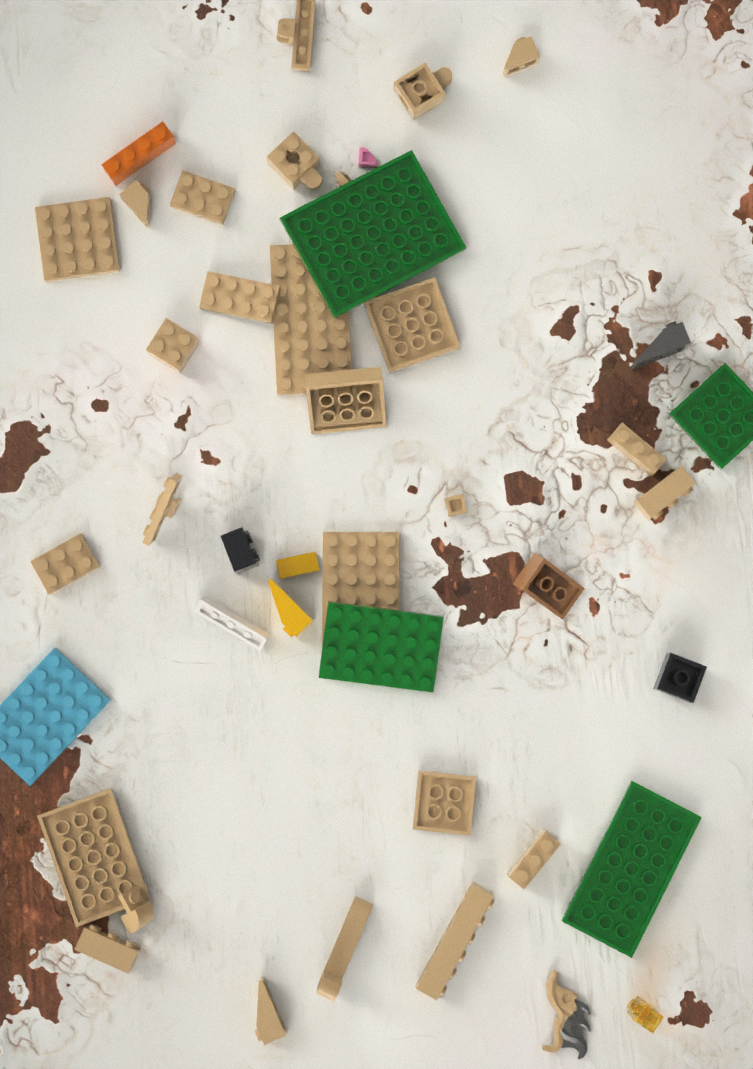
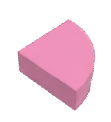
M359 147L358 167L377 168V161L374 155L368 149Z

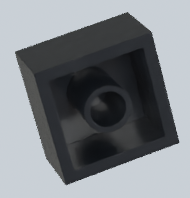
M241 527L220 536L236 574L259 566L257 562L260 561L257 550L255 548L252 549L250 545L253 543V540L248 530L245 531Z
M671 652L666 653L653 689L688 703H694L707 666Z

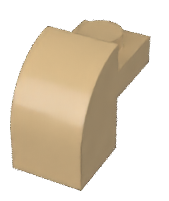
M137 885L118 896L127 912L121 916V919L129 934L139 930L153 920L154 911L150 901H145Z

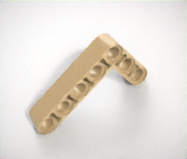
M355 896L318 982L316 994L335 1002L342 985L344 973L372 910V903Z

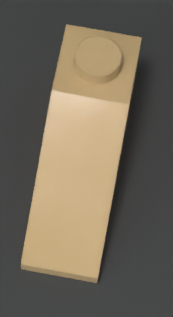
M264 977L259 979L257 1029L255 1033L258 1040L266 1045L286 1036L287 1030Z

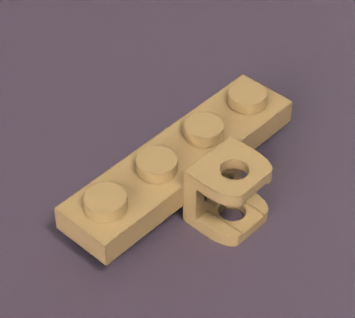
M296 0L295 19L282 18L278 21L276 40L280 43L293 45L291 70L310 72L316 0Z
M177 472L172 477L166 479L163 485L165 490L159 495L157 504L149 519L152 521L143 532L145 537L142 543L148 546L156 540L165 517L167 516L171 519L178 511L182 499L179 497L174 499L183 477Z

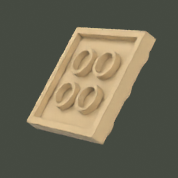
M418 770L412 829L471 836L477 777Z

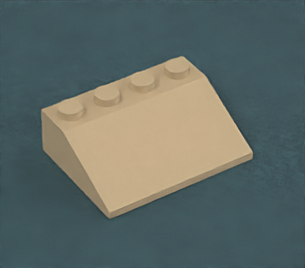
M381 367L305 374L311 434L387 427Z

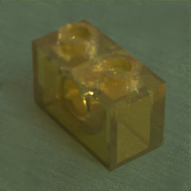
M638 995L635 999H631L627 1006L629 1016L652 1034L664 1018L655 1007Z

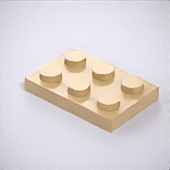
M182 170L170 202V207L224 225L236 189Z
M81 533L30 561L48 595L55 593L100 567Z

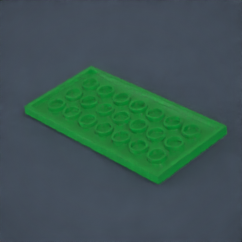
M631 781L561 921L632 958L702 817Z

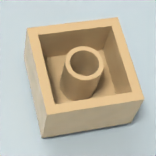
M165 318L146 351L150 356L181 374L199 346L200 340L194 334Z

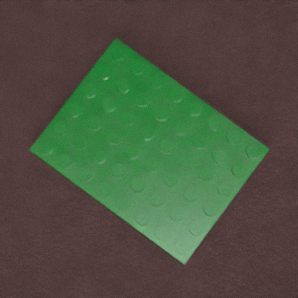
M412 150L287 213L279 219L334 319L463 252L467 248Z

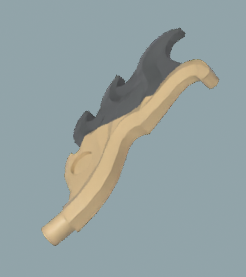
M551 970L549 979L546 982V995L548 1001L557 1012V1018L553 1022L554 1041L550 1046L542 1045V1050L554 1053L561 1048H575L579 1052L577 1058L581 1059L587 1053V1043L583 1038L582 1031L586 1028L588 1032H591L590 1025L583 1017V1012L586 1011L590 1015V1009L585 1003L575 1001L578 998L575 992L560 987L556 981L559 972Z

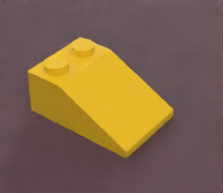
M270 579L268 583L281 622L285 626L283 630L290 637L295 636L298 638L314 621Z

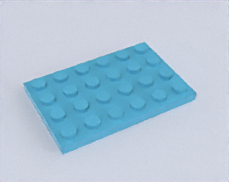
M54 648L0 705V758L29 786H32L106 707L111 699L57 648Z

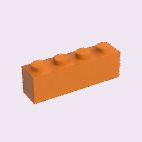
M162 121L101 165L114 185L117 186L176 144L175 138Z

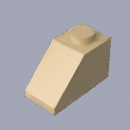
M532 36L528 38L521 37L515 41L504 66V77L539 63L540 54Z
M135 180L119 195L122 201L147 227L150 221V190L144 183L140 184Z

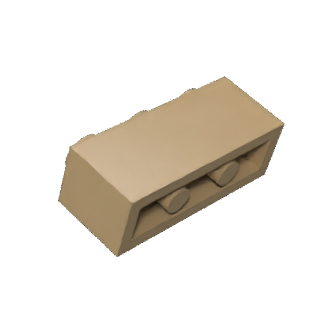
M621 423L607 439L609 443L649 476L654 475L666 461L664 456L624 423Z
M681 465L638 498L634 504L647 520L652 517L656 520L663 514L662 509L666 506L671 508L678 503L677 498L682 494L684 497L694 490L692 486L696 483Z
M543 829L507 873V876L524 890L561 843Z
M97 925L85 926L74 950L129 974L141 949L137 947L138 944L130 940L125 942L119 939V935L112 932L107 934L101 931L102 928Z

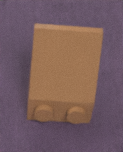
M536 553L533 554L513 583L514 586L562 620L585 589Z

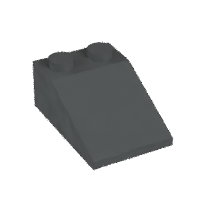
M674 321L665 325L666 328L662 329V332L631 365V371L684 351L691 344L683 322L677 324Z

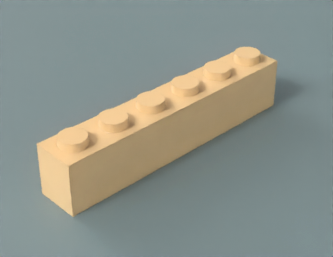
M474 882L471 883L415 985L417 990L436 1001L439 996L443 997L447 990L445 985L448 979L452 980L457 971L455 969L458 961L462 962L466 955L464 950L467 944L471 945L475 939L476 934H474L477 926H482L485 920L483 916L487 909L490 910L495 900L493 899L494 895L492 892Z

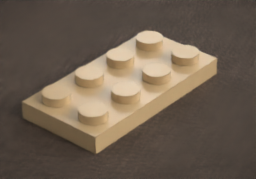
M207 271L199 308L273 324L281 287L279 285Z

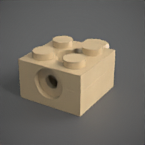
M425 62L394 81L393 90L413 121L445 101L446 93L443 88L452 83V72L447 67H441L432 73Z
M294 131L266 156L268 165L293 190L301 183L311 191H316L322 186V176L316 170L321 165L320 157Z

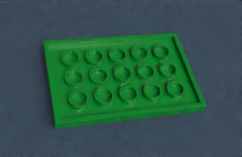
M328 601L318 678L433 692L444 616Z

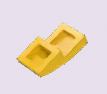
M316 552L275 560L279 579L320 570Z

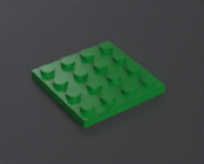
M726 363L669 413V416L720 470L753 441V392Z

